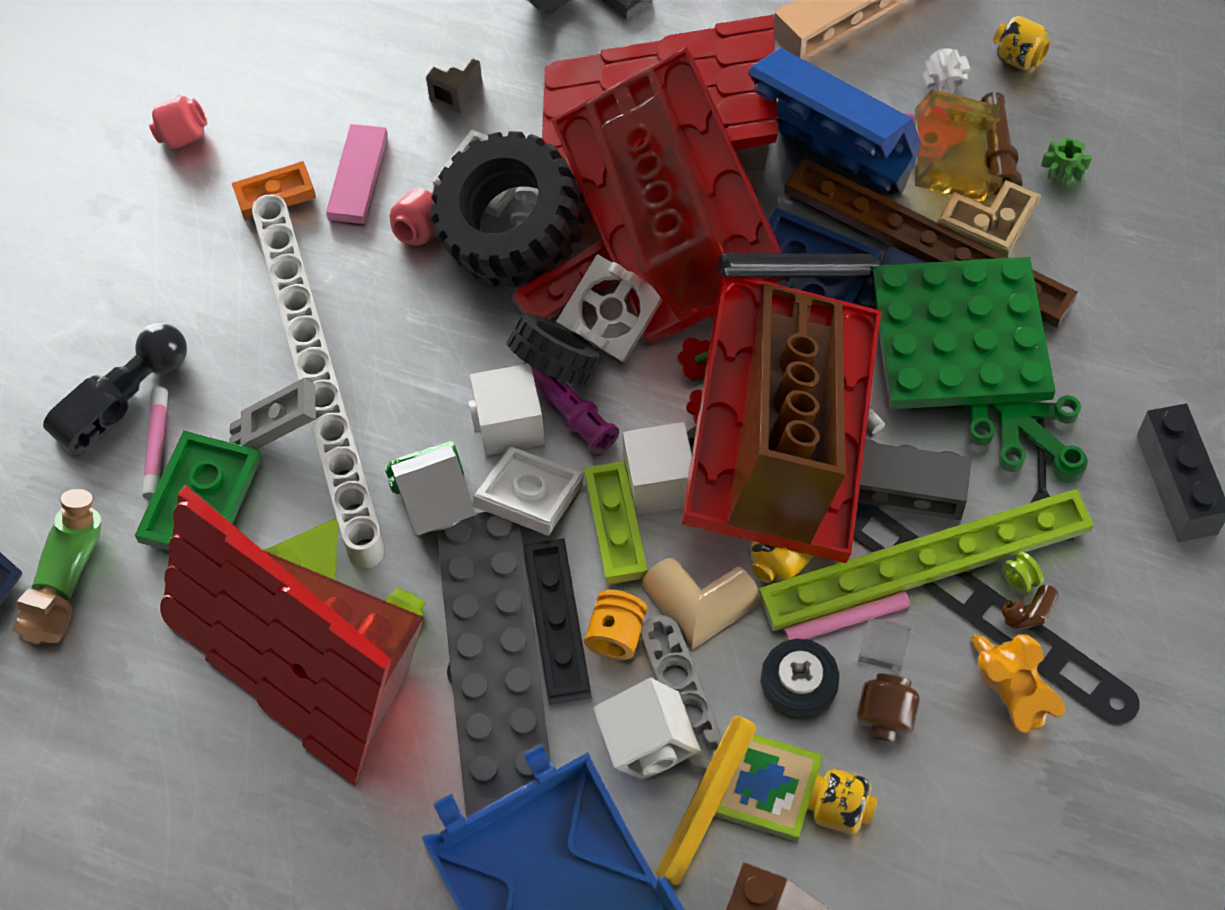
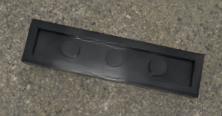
M565 538L523 545L549 705L590 699L592 694Z

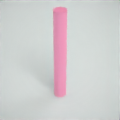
M902 591L783 628L786 641L796 638H813L909 608L910 601L907 593Z

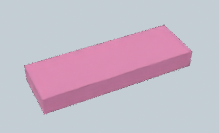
M350 124L326 210L328 220L365 224L388 137L386 127Z

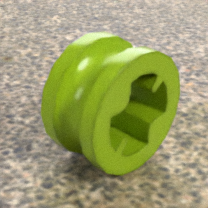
M1025 552L1017 553L1014 556V561L1007 560L1002 563V573L1006 581L1018 594L1026 595L1031 591V586L1037 587L1044 581L1039 565Z

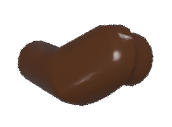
M1041 585L1038 587L1029 605H1024L1018 599L1014 603L1012 600H1009L1002 607L1005 624L1015 630L1045 624L1058 599V591L1050 585Z

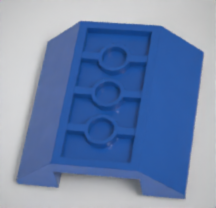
M781 47L750 68L748 75L755 85L753 90L770 102H773L775 98L778 99L777 120L779 133L791 140L798 136L807 141L806 146L822 157H825L827 153L839 159L837 163L852 174L856 175L858 171H861L870 176L869 181L885 192L893 189L902 194L921 146L913 118Z

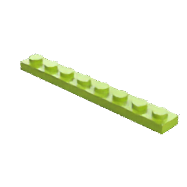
M1073 489L848 560L846 564L840 562L760 587L761 602L771 628L775 632L1013 557L1021 551H1032L1091 532L1094 524L1078 489Z

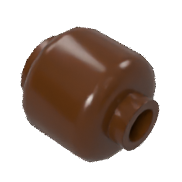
M878 673L876 679L864 683L857 711V719L863 726L870 728L868 736L879 740L895 742L896 734L904 735L913 731L920 696L914 688H911V680L891 674Z

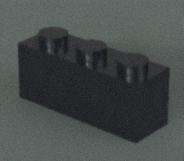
M1188 404L1148 410L1137 433V438L1177 542L1218 535L1225 523V495Z

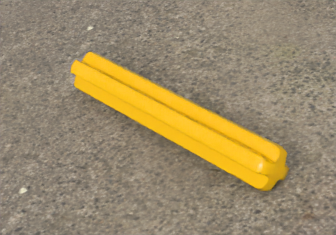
M734 716L731 719L660 861L656 875L659 878L664 876L671 885L678 886L681 884L756 732V725L750 720L740 716Z

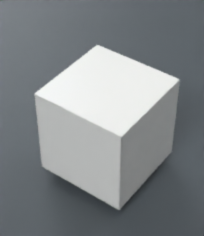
M528 363L470 374L474 400L469 401L474 432L481 433L485 457L504 454L509 446L520 450L545 446L541 408L532 368Z
M680 422L622 432L623 458L636 516L684 508L689 466L692 461L685 423Z
M648 678L593 707L614 769L646 780L701 752L679 692L652 678Z

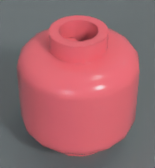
M176 95L153 108V122L149 123V129L159 144L164 142L171 149H180L201 139L204 134V126L208 122L201 105L195 98L189 99L184 95Z
M413 189L391 208L389 215L391 230L401 242L420 246L426 244L436 235L434 231L435 223L431 220L430 208L435 204L431 199V192L423 189Z

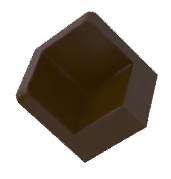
M473 58L463 71L451 67L445 72L432 67L426 75L429 100L461 114L483 84L480 61Z

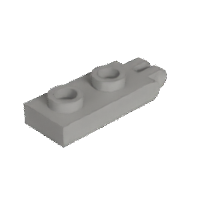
M303 378L242 410L241 418L230 423L229 433L232 436L229 438V442L259 449L314 421L315 384Z

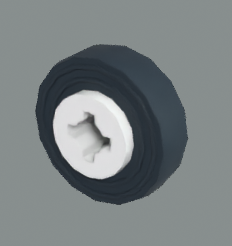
M796 638L780 643L769 652L762 664L760 683L765 698L774 709L787 716L805 718L817 715L830 706L838 692L840 673L835 658L824 646L812 640ZM793 671H794V672H803V671H804V673H803L802 675H801V674L795 675V674H793Z

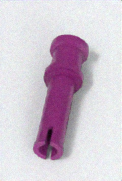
M531 366L535 386L565 416L566 427L571 432L579 433L588 443V450L592 454L599 455L608 450L617 440L620 433L619 428L613 423H607L597 413L598 407L592 401L582 400L566 382L548 376Z

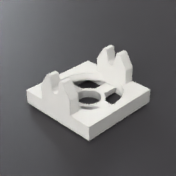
M597 254L556 322L625 363L666 295L647 284L635 273L629 272L618 263L610 262ZM604 280H621L619 286L612 294L600 296L590 290L594 285ZM632 288L640 300L639 317L628 312V306L625 301ZM609 299H617L623 306L622 314L615 320L609 321L604 319L601 314L602 305ZM584 300L596 307L598 320L592 330L588 329L582 317V304ZM623 323L631 328L629 332L619 337L603 338L609 326Z

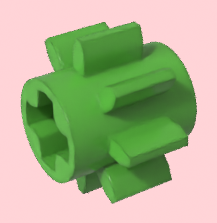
M1069 137L1058 141V143L1051 141L1048 151L1044 153L1041 167L1049 168L1047 179H1052L1056 183L1063 184V186L1072 183L1075 179L1079 182L1083 181L1085 171L1089 169L1092 159L1090 155H1083L1085 144Z

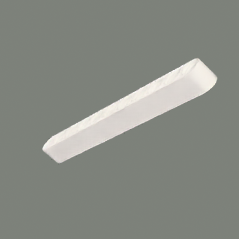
M273 194L264 195L254 202L252 214L298 380L305 378L315 384V420L310 423L342 539L352 564L363 569L372 568L383 560L385 546L291 219L283 198ZM324 404H330V405L327 406V407H321V408H320V406H322V405H324ZM337 436L340 437L335 441H328L330 438ZM343 470H351L345 475H337ZM353 504L361 505L355 510H346ZM363 539L372 540L369 544L365 546L356 545L359 541Z

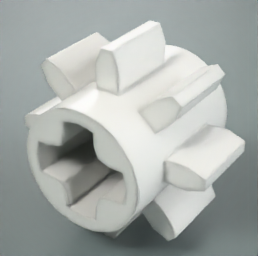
M949 48L940 49L930 56L929 61H925L927 71L923 72L926 86L927 88L934 86L938 94L951 95L957 93L964 87L965 82L969 81L967 73L971 69L967 57H959L957 50Z

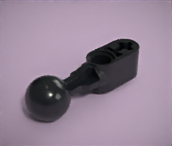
M155 323L144 328L138 335L135 343L136 355L124 366L114 367L105 376H90L80 383L48 412L43 422L44 429L72 455H80L86 452L124 418L129 408L128 400L139 391L140 382L152 372L159 374L169 373L176 370L184 362L187 354V343L179 329L167 323Z

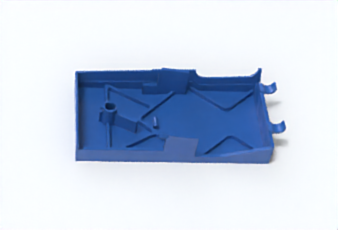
M543 744L526 752L524 756L536 779L466 818L457 806L452 793L433 803L445 829L440 831V834L425 835L422 837L427 856L456 910H685L666 878L663 876L657 881L631 836L588 752L556 769L548 758Z

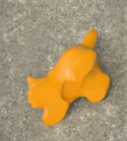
M975 634L971 637V642L979 653L977 672L982 682L989 689L998 693L1010 714L1011 725L1015 726L1017 732L1025 734L1030 729L1039 730L1045 725L1047 713L1055 718L1064 715L1066 709L1063 699L1044 683L1038 674L1037 667L1044 659L1042 647L1036 640L1028 635L1019 634L1012 641L995 647L983 636Z

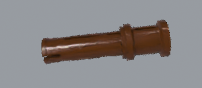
M990 92L981 99L988 142V150L984 156L985 166L990 169L988 189L997 196L1005 180L1021 187L1023 183L1022 176L1017 172L1016 164L1019 161L1018 151L1010 142L1005 97L1003 94L996 92L997 104H994L993 92Z

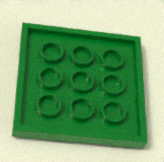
M1030 257L892 264L872 268L873 276L871 280L875 308L881 310L879 337L890 409L1053 400L1056 390Z

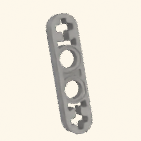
M665 615L653 616L643 624L641 631L642 647L653 677L656 681L678 691L683 705L694 704L701 709L703 715L699 721L691 723L695 735L703 732V741L708 750L715 749L716 751L722 736L681 630L676 621L671 617ZM661 630L663 635H668V650L670 653L663 656L660 641L654 639V631ZM675 665L681 666L686 670L688 676L680 684H671L663 677V672L666 668ZM693 755L685 759L690 770L699 775H704L710 761L705 762L703 756L695 757Z

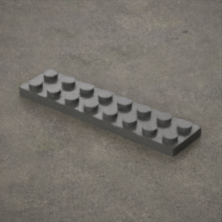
M489 512L476 513L475 516L461 520L452 527L436 531L466 817L536 779L525 759L524 754L543 744L546 754L550 759L520 524Z

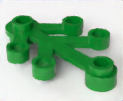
M1066 395L1060 397L1057 403L1009 402L989 404L1000 413L1002 450L999 456V464L1002 469L1008 472H1017L1023 467L1026 452L1019 445L1020 430L1053 458L1052 472L1056 478L1063 482L1073 483L1083 477L1088 465V459L1083 450L1073 445L1065 446L1034 420H1058L1065 424L1075 422L1081 410V404L1077 398ZM988 404L971 405L972 422L968 437L973 444L985 446L992 441L995 432L993 422L988 419ZM1061 407H1070L1074 412L1067 413ZM975 429H985L988 432V434L980 435L975 431ZM1013 454L1019 460L1010 461L1006 458V455ZM1065 458H1072L1078 463H1069Z

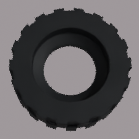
M523 313L520 316L507 341V346L518 358L544 374L572 385H585L600 358L599 351L581 336L552 320L531 313Z

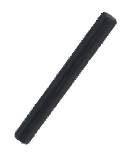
M724 253L718 257L716 271L721 273L723 278L872 277V268L880 266V261L878 258H874L872 254Z

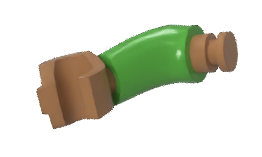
M72 489L62 494V509L55 515L54 524L48 534L39 559L32 589L25 591L17 601V609L21 611L12 631L22 635V640L35 644L43 642L59 643L68 629L72 615V606L68 601L100 537L102 525L100 514L92 508V495L86 490Z

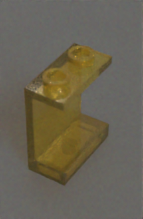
M931 89L915 108V127L921 141V146L915 160V186L929 189L937 194L946 193L953 195L955 192L976 202H984L1002 185V177L987 174L984 160L986 154V133L1000 120V106Z

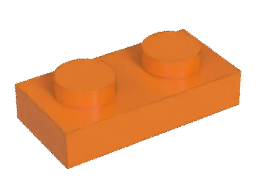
M304 161L231 183L244 220L253 218L252 206L258 198L264 195L273 194L280 196L284 199L287 207L316 198L315 190Z

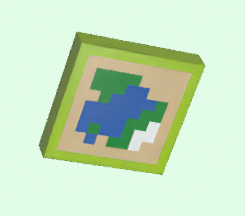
M754 734L714 817L798 843L823 755Z

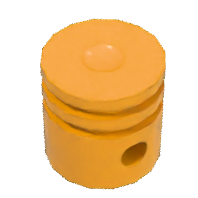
M619 590L601 591L597 596V603H595L594 612L592 613L584 638L585 646L595 654L613 660L631 659L635 654L644 623V616L647 613V605L638 597Z

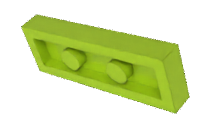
M625 461L585 467L584 477L606 585L643 579L648 569Z

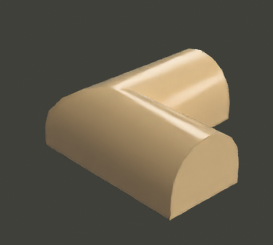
M1005 180L990 207H987L954 192L937 223L1008 257L1039 203L1041 195Z
M668 557L654 565L646 573L642 582V587L663 614L676 621L684 641L692 650L759 607L762 601L755 582L741 567L734 568L701 590L677 558Z

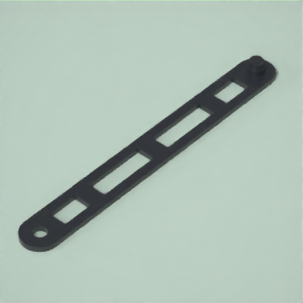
M857 504L853 539L871 552L885 549V547L862 531L872 518L900 537L894 545L920 538L875 505ZM968 571L953 575L974 590L973 594L964 604L934 582L919 586L998 644L1013 640L982 618L992 604L1002 610L1004 604L1009 600ZM1044 625L1028 628L1053 646L1038 664V673L1111 724H1127L1136 717L1140 708V702L1136 692L1130 686ZM1070 660L1100 680V683L1090 695L1060 674ZM1113 697L1122 699L1124 707L1122 709H1114L1110 705V699Z

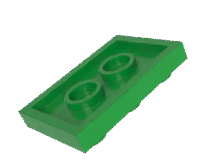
M183 430L135 533L138 543L168 550L174 527L173 512L177 506L178 494L185 485L233 525L262 459L259 449Z

